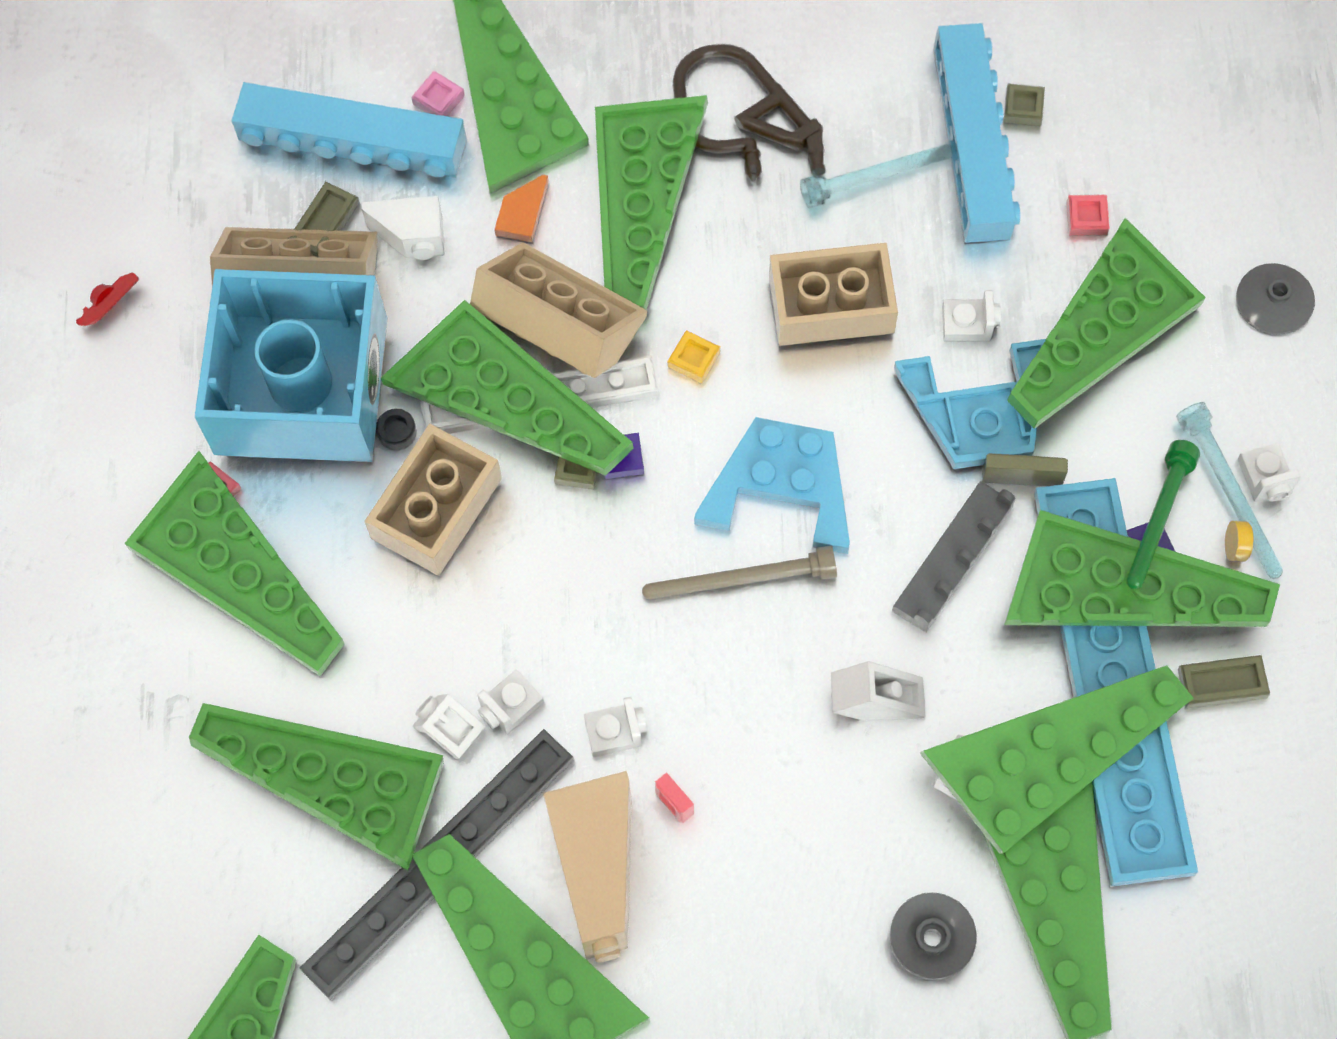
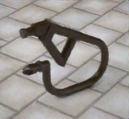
M713 44L691 51L679 62L673 76L674 98L687 97L686 77L690 69L698 62L713 57H729L743 63L768 91L769 95L734 116L736 125L741 130L749 131L797 151L807 147L808 160H810L812 165L810 167L811 174L814 176L825 174L826 167L824 165L822 140L823 126L816 118L811 120L753 54L735 45ZM780 107L798 129L791 132L759 119L775 108ZM699 134L695 147L712 153L743 151L742 157L745 160V174L753 181L752 173H756V180L759 179L762 173L761 152L757 149V143L754 138L714 140Z

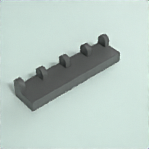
M980 481L895 602L892 611L927 633L1013 508L1015 496L1005 489L998 492Z

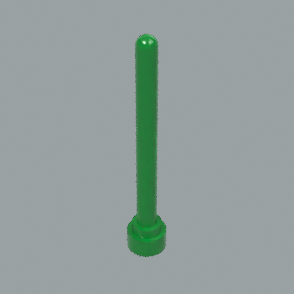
M1175 440L1169 445L1165 463L1168 473L1127 577V585L1131 589L1142 587L1183 477L1193 472L1199 461L1200 450L1190 441Z

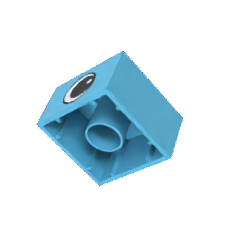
M215 269L194 416L214 455L372 462L388 320L375 275Z

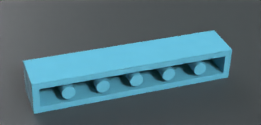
M983 23L938 26L933 48L965 243L1010 240L1015 225L1020 224V206L1018 201L1013 202L1011 193L1014 190L1015 177L1013 169L1007 168L1006 158L1009 155V141L1007 135L1001 134L1000 125L1003 123V106L1001 102H996L994 92H997L998 78L996 70L990 69L989 60L992 59L991 39L985 38Z
M243 82L231 120L238 140L252 146H260L262 144L276 146L287 152H297L300 150L315 153L323 158L340 157L351 159L363 165L376 163L387 165L398 171H406L408 169L422 171L433 177L457 176L467 139L464 122L460 118Z

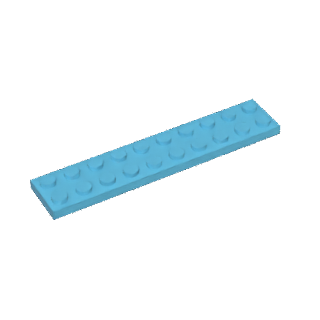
M1116 478L1038 487L1035 489L1034 496L1038 514L1040 510L1128 537ZM1060 626L1074 697L1156 669L1147 626ZM1165 721L1092 781L1094 803L1111 887L1191 877L1198 873L1167 721Z

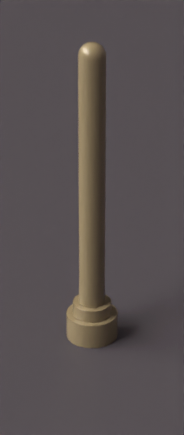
M832 545L818 547L816 552L808 553L807 558L648 583L642 588V594L646 599H656L810 573L812 577L820 576L821 580L836 578L837 569Z

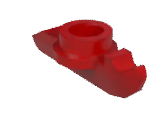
M132 272L119 277L112 285L100 284L96 286L90 294V301L93 305L89 309L86 306L84 307L83 315L76 319V323L79 326L85 327L101 320L139 281L138 276Z

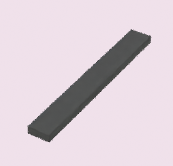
M543 729L421 849L450 834L476 858L574 761L573 756ZM412 857L408 870L401 868L299 967L330 1001L435 898L414 858Z

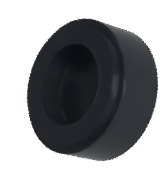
M403 409L385 411L376 423L379 441L388 449L401 450L407 448L416 438L417 428L414 418Z

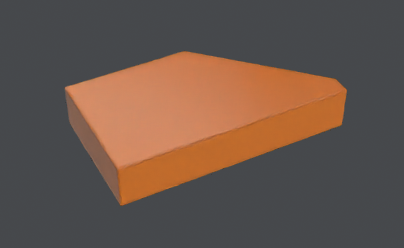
M541 175L503 197L494 229L495 236L533 243L549 184L548 175Z

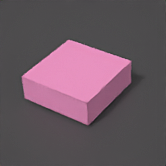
M433 71L411 98L415 106L427 113L448 116L465 94L462 87Z

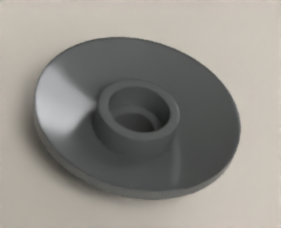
M1269 263L1259 265L1243 276L1237 288L1236 303L1240 314L1252 327L1267 334L1284 335L1299 330L1308 322L1314 311L1315 295L1311 284L1299 271L1287 265ZM1273 290H1279L1285 296H1277L1273 293Z
M922 893L903 903L893 917L890 927V943L893 953L906 970L921 978L938 980L955 975L968 964L976 948L977 932L972 916L959 901L941 893ZM928 932H934L939 936L940 943L936 946H930L924 941V935Z

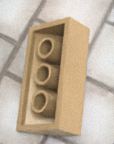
M225 227L210 255L212 285L215 269L375 275L377 232ZM290 236H297V238L288 239ZM322 237H329L328 239H330L319 243ZM310 244L315 247L318 245V257L311 254Z
M524 242L476 269L470 305L488 320L498 323L514 332L519 338L528 340L544 349L549 355L558 357L577 368L581 373L596 378L617 364L647 315V310Z

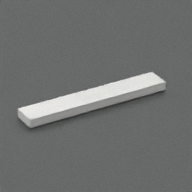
M652 356L618 361L617 364L596 378L583 374L578 369L552 373L592 408L659 396ZM420 400L425 429L429 423L449 434L485 427Z

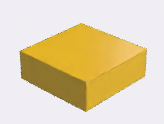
M686 330L667 361L668 367L697 382L703 383L720 354V346Z

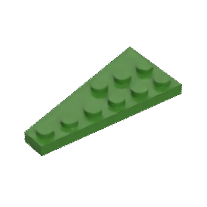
M707 95L595 107L604 287L647 310L707 109Z
M200 451L196 453L124 543L130 551L319 676L323 674L345 644L335 628L315 602L312 601L299 581L287 568L243 507L239 505Z
M206 703L202 704L189 735L190 745L402 868L409 869L443 767V755Z
M450 834L413 854L419 870L510 1039H616L649 1020V1017Z

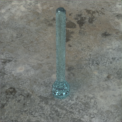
M953 141L830 179H826L824 176L819 178L817 175L803 178L800 180L802 197L809 209L823 205L825 200L830 199L833 193L952 157V153L957 152L956 143Z
M1199 402L1183 409L1176 416L1184 432L1188 431L1190 436L1196 437L1238 520L1247 521L1251 525L1253 530V548L1265 572L1272 579L1279 578L1283 573L1282 566L1210 430L1212 427L1210 421L1212 415L1206 403Z

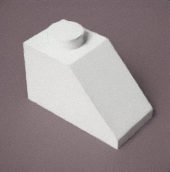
M438 196L361 202L367 228L372 232H377V236L406 258L414 257L425 260L435 255H445L443 219Z
M870 661L831 672L833 713L858 720L920 719L925 717L923 677Z

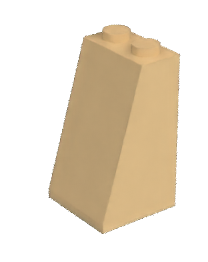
M627 771L543 793L586 960L595 958L597 963L616 959L621 956L620 950L628 948L632 799Z

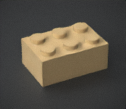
M887 242L770 255L769 281L779 346L895 333L898 308Z
M429 423L364 522L370 538L439 576L502 480L499 462L492 456Z

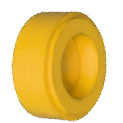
M1230 521L1225 534L1226 557L1229 561L1246 562L1250 558L1253 549L1252 527L1247 521Z

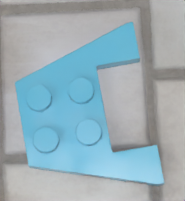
M1046 339L1011 344L1009 351L1016 382L938 393L930 356L895 361V374L953 469L984 465L986 455L989 453L1033 456L1037 427L1034 429L1007 400Z
M755 417L697 509L694 524L730 531L738 493L819 508L812 547L818 548L832 545L833 551L848 554L850 540L834 432Z

